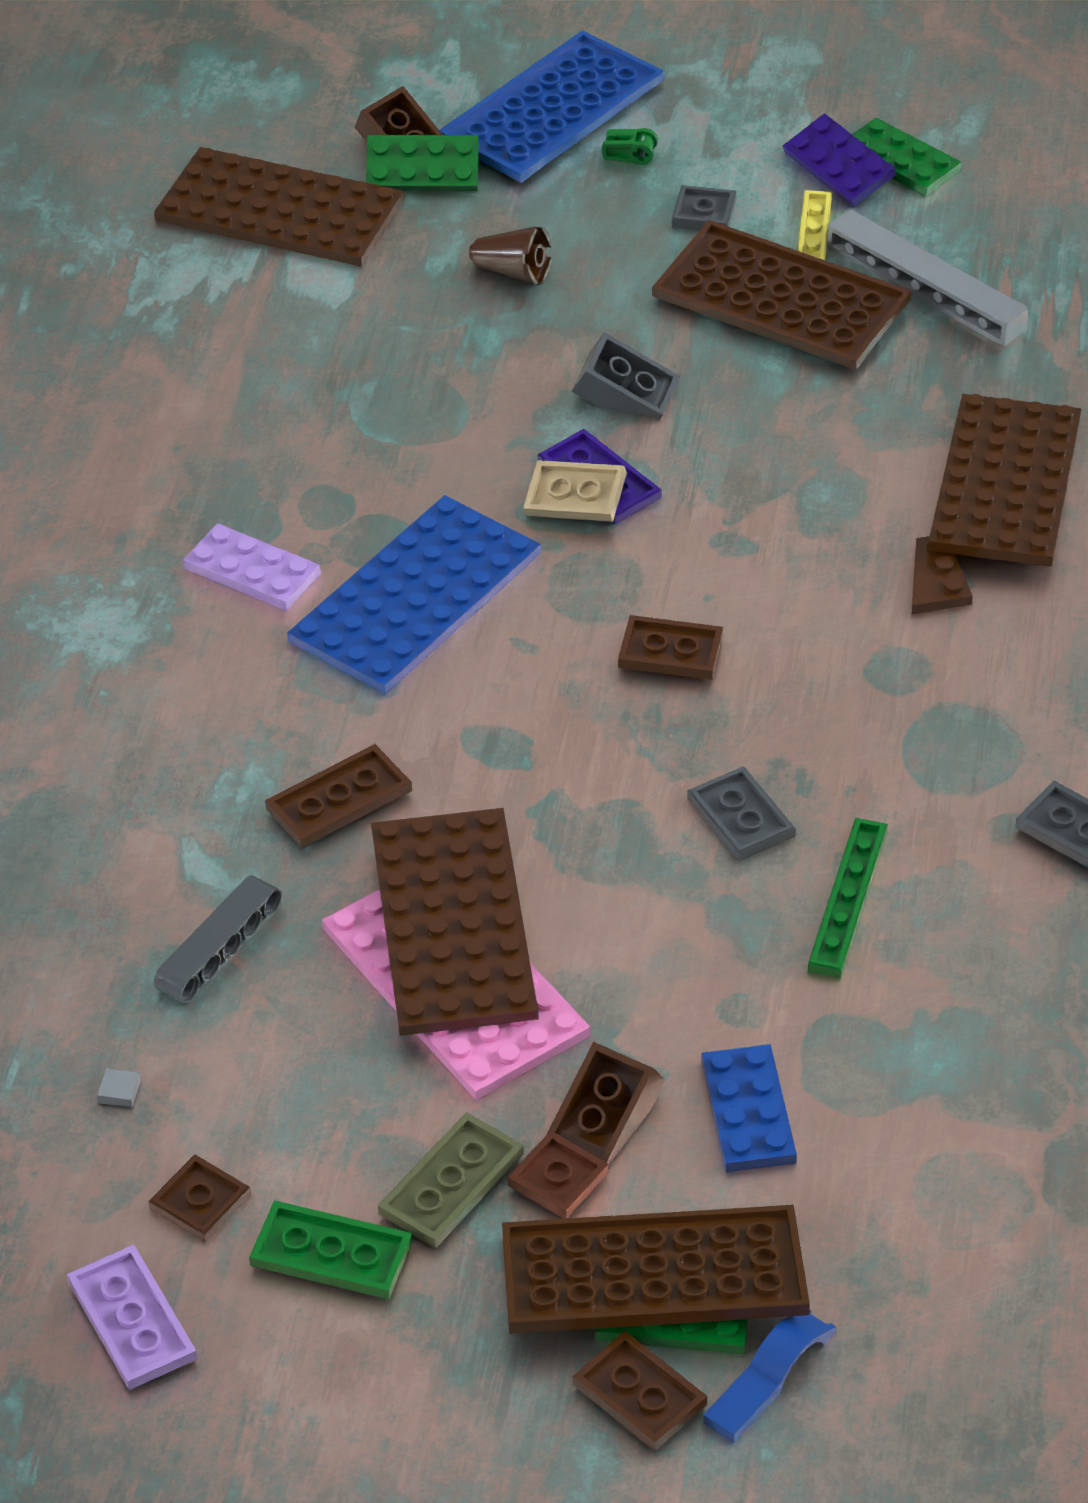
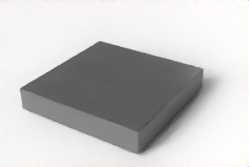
M681 185L672 217V228L701 230L708 220L729 227L737 191Z

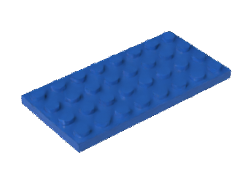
M582 30L441 128L440 132L443 135H478V160L522 183L664 81L665 71Z
M444 495L287 632L288 642L386 695L542 553L541 544Z

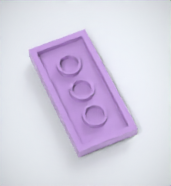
M218 523L183 559L185 570L285 611L298 600L321 574L320 565Z
M135 1245L67 1274L69 1285L129 1390L197 1360L196 1349Z

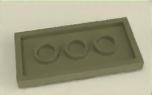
M466 1112L378 1204V1214L436 1249L524 1154L523 1145Z

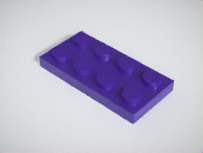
M825 113L782 145L785 154L853 208L896 175L895 168Z

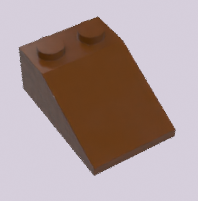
M404 86L361 110L354 127L366 142L367 135H443Z
M593 1042L547 1134L553 1131L610 1164L649 1114L666 1080L654 1068Z

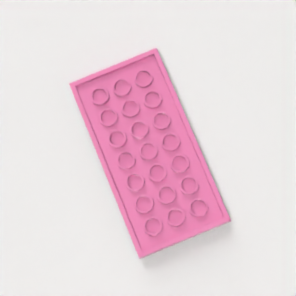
M379 889L322 919V929L396 1011ZM531 963L539 1020L417 1034L475 1100L482 1098L591 1036V1027Z

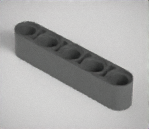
M253 875L245 878L161 965L154 978L155 989L184 1004L191 1001L275 913L282 900V890Z

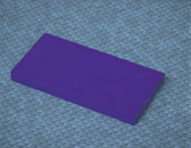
M585 429L538 454V460L625 466L627 475L613 520L614 524L621 522L662 498V489Z

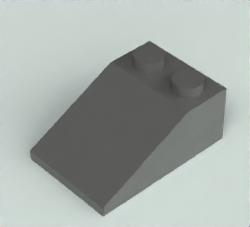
M603 332L589 352L572 392L599 407L661 419L680 376Z

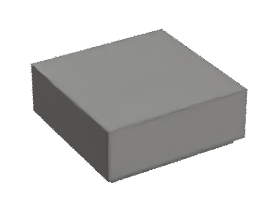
M106 1068L97 1093L98 1103L133 1107L141 1082L140 1072Z

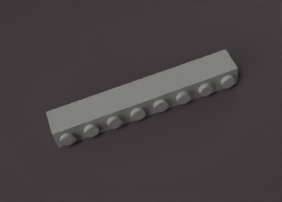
M850 209L828 225L827 248L889 283L911 290V295L998 344L1005 347L1027 330L1029 307Z

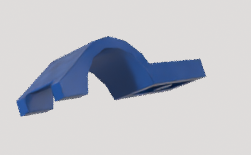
M811 1310L810 1315L793 1316L783 1319L764 1339L749 1367L707 1410L703 1416V1423L732 1443H735L781 1393L784 1381L791 1368L804 1351L816 1342L825 1345L836 1333V1326L832 1323L826 1324L812 1315Z

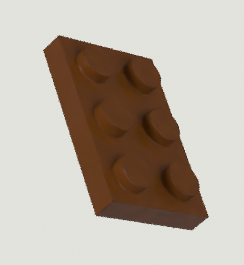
M630 615L618 657V668L713 680L723 639V627Z
M626 1331L621 1333L572 1376L573 1385L654 1451L661 1447L707 1405L706 1394Z

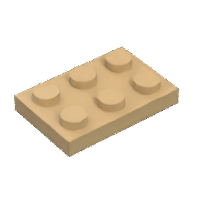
M537 460L523 506L525 516L613 522L627 475L625 466Z

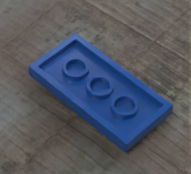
M771 1044L701 1053V1063L725 1172L797 1163V1153Z

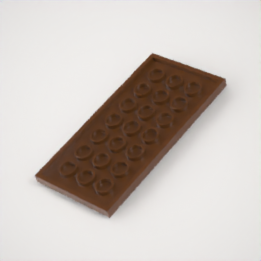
M199 147L155 209L154 217L155 221L362 267L402 205L404 191L217 151L211 148Z
M708 220L652 286V296L856 370L911 300V290Z
M962 394L929 536L928 551L1052 567L1079 428L1081 408L1068 405L1043 404L1036 401L1026 402L1009 398L986 397L979 394Z
M504 808L371 823L399 1035L539 1020Z
M794 1205L502 1222L509 1334L810 1315V1302Z

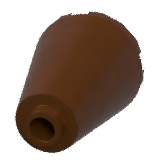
M530 227L477 238L469 248V257L476 267L530 284H538L544 282L549 274L552 257H547V247L552 248L551 240L546 229L542 227Z

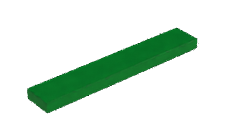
M855 818L808 962V972L842 978L887 835L888 824Z

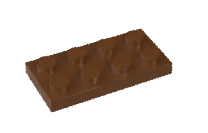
M374 744L265 800L266 810L301 848H304L411 792L412 782Z

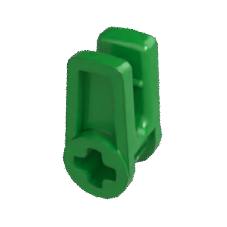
M647 128L609 129L606 132V141L602 144L603 158L610 161L640 165L648 164L653 159V149H655L658 143L657 134Z

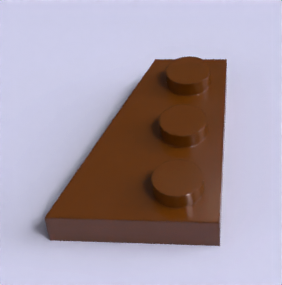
M929 536L916 538L911 615L972 605L973 595L956 555L928 551Z

